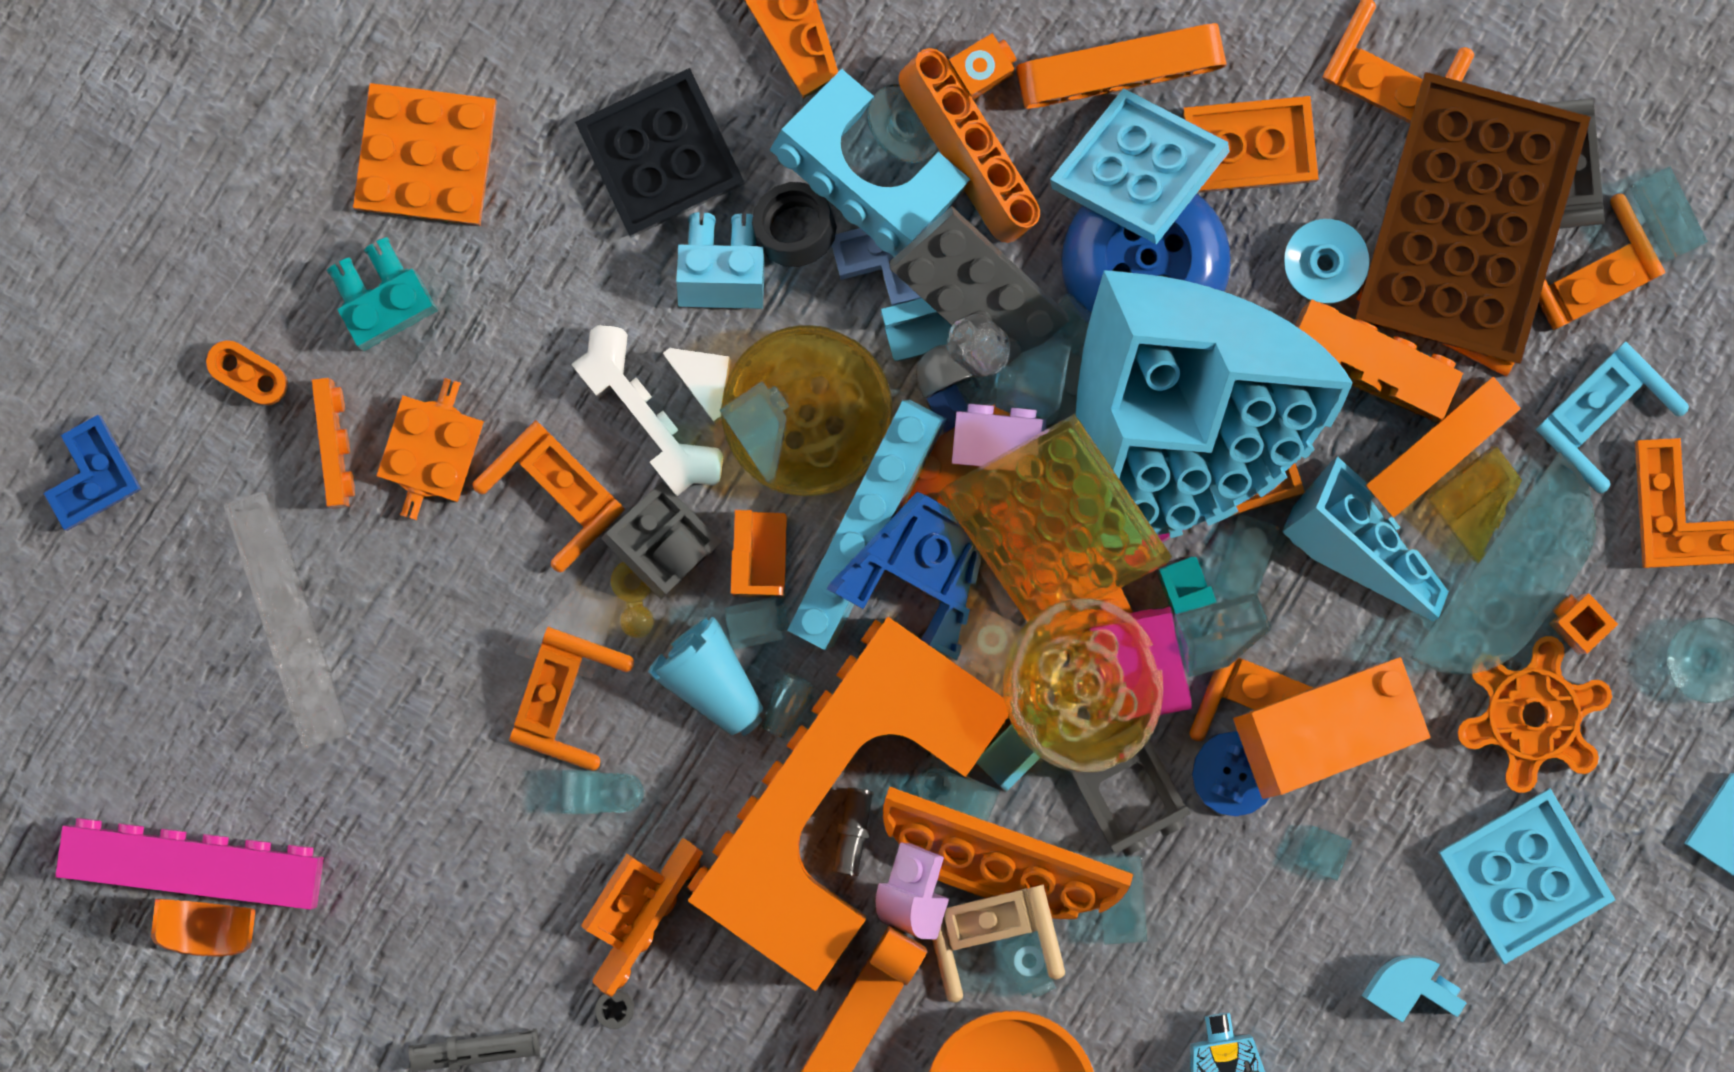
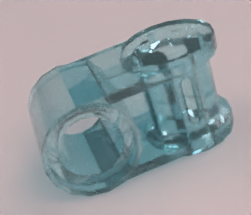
M935 766L923 770L917 777L915 785L919 797L987 822L1000 794V790ZM937 775L943 776L941 783L947 787L945 793H936L934 798L928 797L930 790L924 786L926 780L934 781Z
M562 770L561 813H621L634 810L643 801L645 794L644 786L634 775L626 773H600V771ZM622 781H625L627 789L633 790V796L626 798L624 805L621 804L619 797H614L613 795L614 788L621 787Z

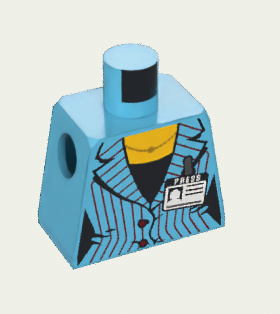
M1230 1013L1205 1016L1208 1041L1190 1044V1072H1265L1253 1037L1250 1034L1234 1036Z

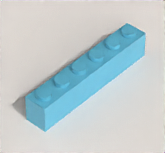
M911 400L901 402L787 631L823 650L834 646L854 604L827 590L828 585L905 505L948 419Z

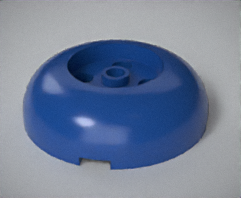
M1199 194L1193 197L1157 244L1142 236L1136 241L1127 240L1123 233V226L1085 206L1078 210L1068 227L1061 256L1062 276L1066 291L1087 323L1090 321L1104 270L1113 271V268L1119 264L1126 265L1131 273L1155 276L1165 275L1169 278L1189 281L1223 292L1226 290L1231 267L1228 237L1214 209ZM1169 235H1177L1182 239L1183 247L1177 252L1167 250L1165 239ZM1146 250L1153 252V257L1156 258L1155 263L1152 265L1143 264L1140 254H1143Z

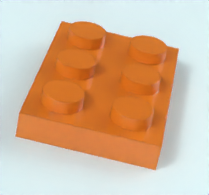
M1310 96L1183 108L1184 120L1212 133L1229 144L1230 152L1197 193L1313 183L1319 180Z

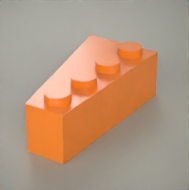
M1313 299L1302 308L1295 326L1321 344L1338 361L1351 379L1352 386L1435 423L1444 419L1463 375V372L1454 369L1456 365L1454 361L1435 353L1430 357L1417 351V345L1397 336L1391 338L1378 332L1377 327L1359 319H1352L1339 313L1335 308Z

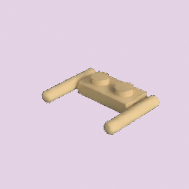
M1044 885L946 908L937 939H932L946 998L949 1002L956 1003L963 998V991L953 955L954 950L1034 931L1038 932L1049 977L1057 980L1065 975Z

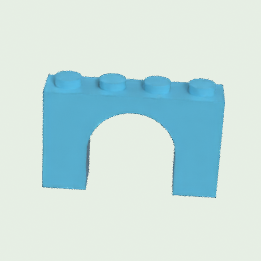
M841 69L781 129L770 151L777 156L782 165L792 169L803 178L816 194L825 197L839 209L846 220L857 225L868 234L881 250L895 257L957 200L970 181V178L939 152L910 181L900 186H876L857 176L843 157L841 137L862 117L874 96Z

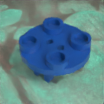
M1237 731L1217 734L1203 744L1194 759L1192 778L1194 790L1205 805L1219 814L1236 817L1251 814L1267 803L1269 798L1262 799ZM1226 766L1231 770L1228 775L1223 773V769ZM1245 773L1246 780L1241 781L1239 775Z

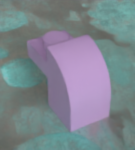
M900 843L889 882L879 883L877 889L876 911L881 922L921 939H937L949 898L934 893L944 859L943 856L910 843Z

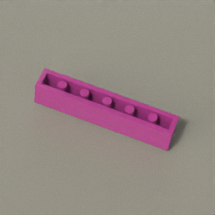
M76 818L75 825L62 826L55 876L58 878L310 910L317 908L324 857L314 856L313 847L288 845L287 852L270 850L271 842L251 839L245 840V847L228 845L229 837L203 834L202 841L186 839V831L161 829L160 836L143 834L144 826L118 823V831L101 829L102 821L86 818Z

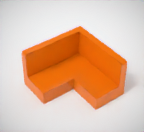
M735 510L734 550H732L731 594L734 597L785 598L787 516L785 513Z

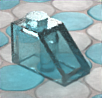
M1066 334L1021 353L1009 365H1003L996 376L994 384L995 388L998 389L995 407L1009 413L1011 408L1037 410L1036 418L1048 419L1059 410L1072 337Z
M762 381L719 411L767 483L770 484L776 480L787 425V417L783 411L789 405L775 385L768 390Z
M1256 592L1175 614L1176 634L1183 665L1188 677L1230 666L1270 631V623Z

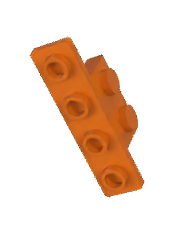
M682 838L660 873L626 853L581 924L587 932L613 946L592 980L604 994L612 997L617 989L625 985L630 977L631 967L641 952H644L650 946L654 937V930L663 916L668 915L674 908L677 894L685 881L692 878L697 872L703 851L687 839Z

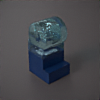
M992 366L966 381L963 380L944 391L932 395L926 399V403L931 411L948 419L942 430V433L945 434L955 428L956 412H968V404L992 406L1011 395L997 367Z

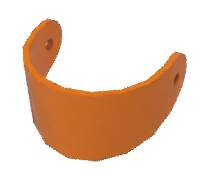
M155 899L151 939L155 944L164 949L195 956L221 957L244 953L251 947L255 909L214 903Z

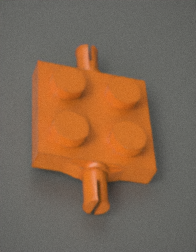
M448 378L443 379L437 402H423L402 395L376 475L377 477L398 483L408 491L400 515L407 517L411 504L414 502L410 519H418L424 496H439L455 502L459 501L484 421L463 415L453 407L461 383L453 381L450 394L447 396L451 379Z

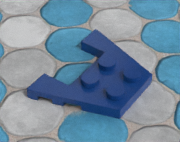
M916 492L830 582L827 590L864 609L884 570L888 571L941 602L921 640L935 650L957 661L962 645L958 644L961 625H967L970 609L966 608L970 585L976 584L987 531L930 497Z

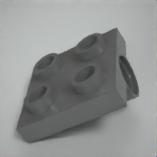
M663 481L601 538L660 599H663L722 542Z

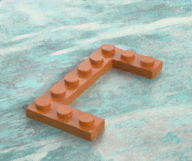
M1681 438L1635 441L1642 568L1734 564V521L1686 523Z

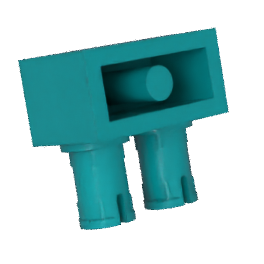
M388 237L376 241L382 251V255L379 254L373 243L364 249L365 254L368 255L382 281L379 287L373 290L366 289L350 257L339 261L345 273L344 276L336 264H333L326 270L344 300L342 307L337 310L357 347L363 351L370 349L438 311L418 273L413 268L404 270Z

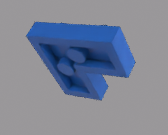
M96 415L61 435L81 473L44 492V495L62 528L68 531L142 489L102 416Z

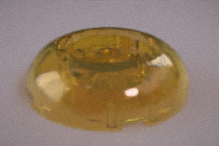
M800 325L780 329L764 336L741 355L735 363L724 387L721 419L726 441L731 452L744 470L754 479L784 494L803 497L819 496L841 490L857 481L867 472L892 422V398L883 370L871 353L860 343L830 328ZM824 377L827 379L829 389L826 393L818 395L811 390L810 385L814 378ZM781 391L788 395L789 404L786 408L778 410L771 405V397L774 393ZM804 406H811L816 411L814 418L810 421H804V418L801 419L799 416V411ZM833 416L841 418L844 422L842 432L835 435L830 434L825 427L826 421ZM793 431L800 432L804 437L802 447L795 450L789 448L785 441L786 436Z
M1081 598L1067 600L1045 608L1025 624L1014 639L1009 649L1003 672V696L1007 714L1023 743L1047 763L1074 772L1105 771L1135 756L1152 735L1157 725L1163 702L1162 669L1157 670L1154 656L1148 648L1153 645L1151 639L1132 616L1121 608L1102 600ZM1117 624L1133 638L1132 646L1138 647L1142 659L1140 680L1133 690L1126 688V682H1123V669L1117 662L1119 660L1116 657L1119 649L1116 636L1106 629L1091 631V627ZM1068 652L1070 655V663L1068 664V666L1063 667L1064 663L1068 659ZM1100 669L1103 671L1104 674V682L1101 677ZM1049 689L1055 694V701L1052 705L1048 699ZM1085 707L1088 710L1089 721L1077 717L1079 708Z

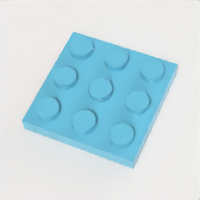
M1123 88L1051 177V187L1066 197L1157 244L1230 152L1229 144L1212 133Z
M1551 788L1545 789L1438 851L1439 856L1502 964L1512 961L1615 901L1614 896Z

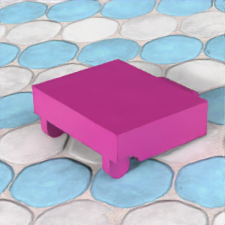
M1170 606L1163 609H1147L1091 621L1087 631L1090 645L1095 648L1077 656L1073 660L1080 693L1084 695L1106 696L1104 698V706L1107 718L1111 717L1112 725L1192 709L1190 690ZM1098 661L1103 683L1095 684L1091 662Z

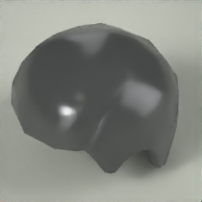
M959 344L938 345L924 354L917 365L916 377L923 398H927L946 386L975 375L976 372H981V368L976 355L970 348Z

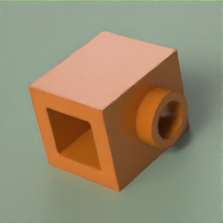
M1589 593L1580 594L1576 598L1569 594L1552 610L1557 616L1549 623L1578 655L1588 654L1618 625Z

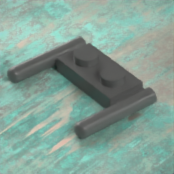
M1587 98L1543 103L1591 117L1559 229L1605 224L1594 99Z

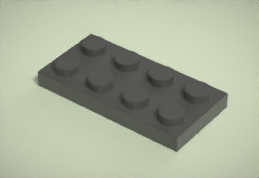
M952 206L889 261L891 271L1006 375L1069 322L1068 314Z

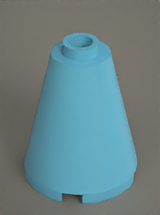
M711 617L709 621L707 618L703 619L671 643L674 648L669 652V658L666 659L660 654L650 666L648 673L654 680L730 735L740 732L742 736H745L761 723L762 718L759 714L762 712L763 706L725 633L714 617Z

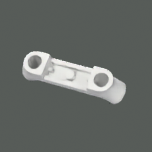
M595 326L590 330L588 352L571 365L599 399L613 389L663 452L651 460L650 463L676 496L680 495L693 483L716 485L721 480L723 453L716 447L679 444L672 436L678 431L677 427L663 410L657 415L654 414L646 404L652 396L640 381L635 378L629 382L623 375L627 333L624 329L618 327Z

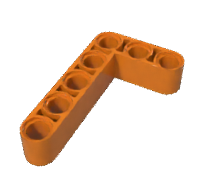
M887 927L801 1072L853 1071L904 985L907 986L921 965L927 954L925 946L894 927Z

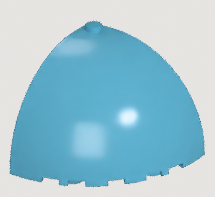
M1104 270L1083 348L1075 417V464L1078 498L1090 546L1143 544V538L1169 533L1170 538H1175L1183 535L1182 530L1189 529L1204 521L1210 526L1239 512L1236 507L1237 505L1247 501L1257 493L1260 497H1263L1287 478L1286 470L1301 459V457L1306 459L1315 450L1312 443L1324 427L1331 428L1344 405L1352 385V381L1346 371L1321 344L1307 333L1282 317L1250 301L1189 281L1163 276Z

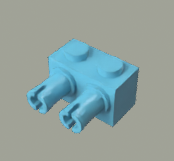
M700 212L689 215L688 245H678L676 279L678 307L763 309L764 247L756 246L752 214H746L745 226L742 224V213L734 214L731 217V246L714 245V226L716 223L714 215L704 213L703 225H700Z

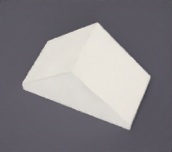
M669 348L663 352L665 358L715 425L723 418L731 364L730 357Z

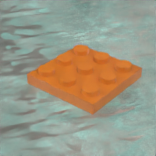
M370 83L353 209L481 226L497 100L494 98Z

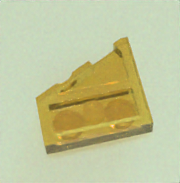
M1492 446L1426 498L1472 560L1479 563L1484 559L1487 553L1484 550L1495 528L1499 529L1506 514V506L1514 498L1522 479L1497 446Z

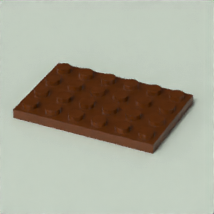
M1425 72L1355 319L1515 364H1521L1591 117Z

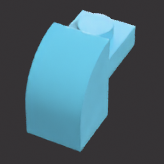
M1416 955L1400 956L1386 962L1376 972L1361 995L1401 1022L1405 1020L1420 995H1423L1456 1017L1460 1015L1467 1004L1457 997L1461 991L1459 987L1440 975L1435 982L1431 980L1440 964Z

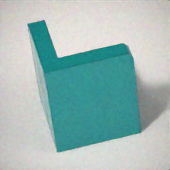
M1193 556L1156 570L1168 605L1171 607L1173 618L1217 602L1212 587L1207 586L1196 557Z

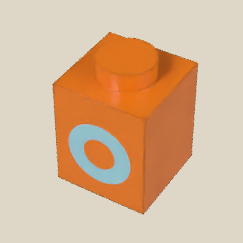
M993 33L949 59L950 64L973 100L1012 77L1015 70L1012 63L1017 61L1008 43L1004 39L998 42Z

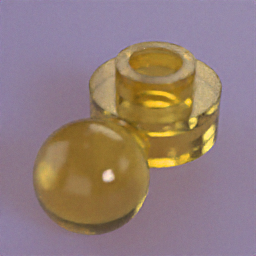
M621 562L615 567L611 575L613 592L621 600L626 601L627 606L621 614L620 626L627 636L642 638L651 632L654 625L653 614L643 604V599L652 590L642 580L638 588L634 590L628 589L624 584V579L628 574L634 572L624 562Z

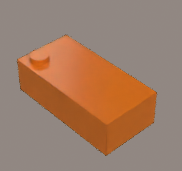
M1401 657L1373 665L1233 718L1262 799L1283 795L1431 738Z

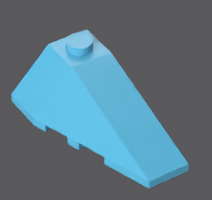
M1337 456L1295 503L1282 532L1290 538L1294 545L1301 548L1313 560L1434 622L1441 614L1449 591L1419 551L1409 550L1396 532L1400 526L1392 517L1386 520L1371 500L1374 496L1365 486L1367 483Z

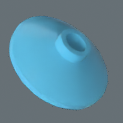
M1334 219L1314 220L1298 229L1288 242L1284 255L1285 273L1292 287L1308 300L1313 299L1324 304L1337 303L1352 296L1364 283L1369 270L1368 249L1361 235L1350 225ZM1319 257H1329L1332 261V268L1328 271L1321 270L1317 265Z

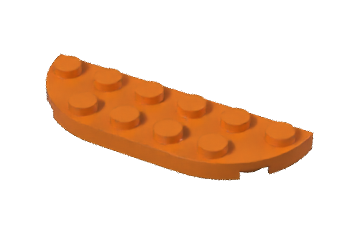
M889 786L883 805V822L888 837L893 835L899 845L900 843H910L943 856L944 859L937 879L940 882L984 898L1044 885L1052 919L1067 920L1077 919L1079 913L1098 908L1100 913L1108 910L1123 898L1131 885L1132 873Z

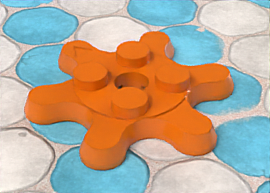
M1552 636L1539 638L1534 643L1531 661L1526 668L1520 671L1507 669L1499 659L1490 655L1477 658L1471 668L1472 678L1489 695V706L1487 711L1481 716L1468 718L1460 724L1457 732L1458 739L1464 747L1472 750L1480 749L1489 744L1502 747L1509 758L1505 781L1507 786L1517 793H1526L1535 787L1539 767L1548 759H1561L1572 771L1579 774L1593 771L1599 760L1595 747L1582 737L1580 724L1587 714L1594 711H1602L1608 707L1612 700V691L1608 684L1598 679L1590 680L1580 685L1571 684L1566 681L1561 672L1564 647L1557 638ZM1531 702L1540 704L1545 711V719L1537 727L1525 724L1522 715L1524 706Z

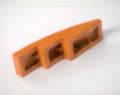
M1494 376L1491 377L1447 414L1442 421L1434 425L1425 435L1398 456L1395 461L1365 485L1366 488L1392 518L1396 517L1521 408Z

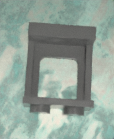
M1143 722L1065 762L1112 853L1116 854L1122 851L1125 857L1148 845L1145 840L1146 837L1158 831L1165 837L1185 826L1182 818L1191 814L1188 807L1184 805L1157 754ZM1134 764H1141L1146 769L1166 811L1161 818L1130 834H1124L1119 829L1100 793L1099 786L1102 781Z

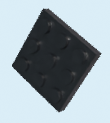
M690 68L575 122L630 238L745 184Z

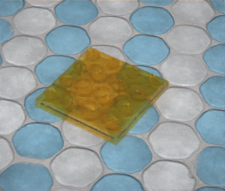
M1075 414L946 485L939 492L941 498L1035 633L1166 565L1172 558Z

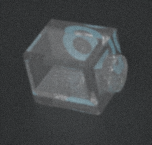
M985 608L960 653L967 657L964 665L987 677L990 670L999 674L1023 628Z

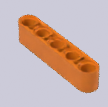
M1212 23L1035 59L1017 65L1016 71L1024 108L1034 109L1122 91L1123 88L1127 90L1213 72L1225 68L1227 62L1219 25Z
M923 49L900 71L898 76L900 88L941 154L970 178L964 191L991 234L1001 242H1014L1038 222L1040 218L1039 205L946 56L937 49Z

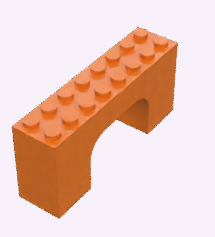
M887 617L883 624L876 619L861 639L867 645L858 659L850 655L836 674L837 677L843 680L833 694L827 690L824 691L811 710L818 715L809 729L803 725L798 728L787 744V747L793 750L786 762L783 764L778 760L775 761L761 781L768 787L760 799L752 795L737 815V818L743 821L735 834L729 830L726 831L713 849L712 853L718 857L710 869L703 865L687 886L693 892L688 902L814 991L818 989L866 920V915L820 884L807 872L799 851L800 836L805 824L851 758L864 743L872 738L895 734L913 740L966 777L1015 708V705L890 617Z

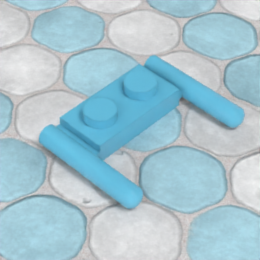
M1626 341L1535 429L1597 493L1606 492L1610 487V481L1590 462L1578 447L1616 412L1643 383L1675 416H1683L1689 409L1688 403Z

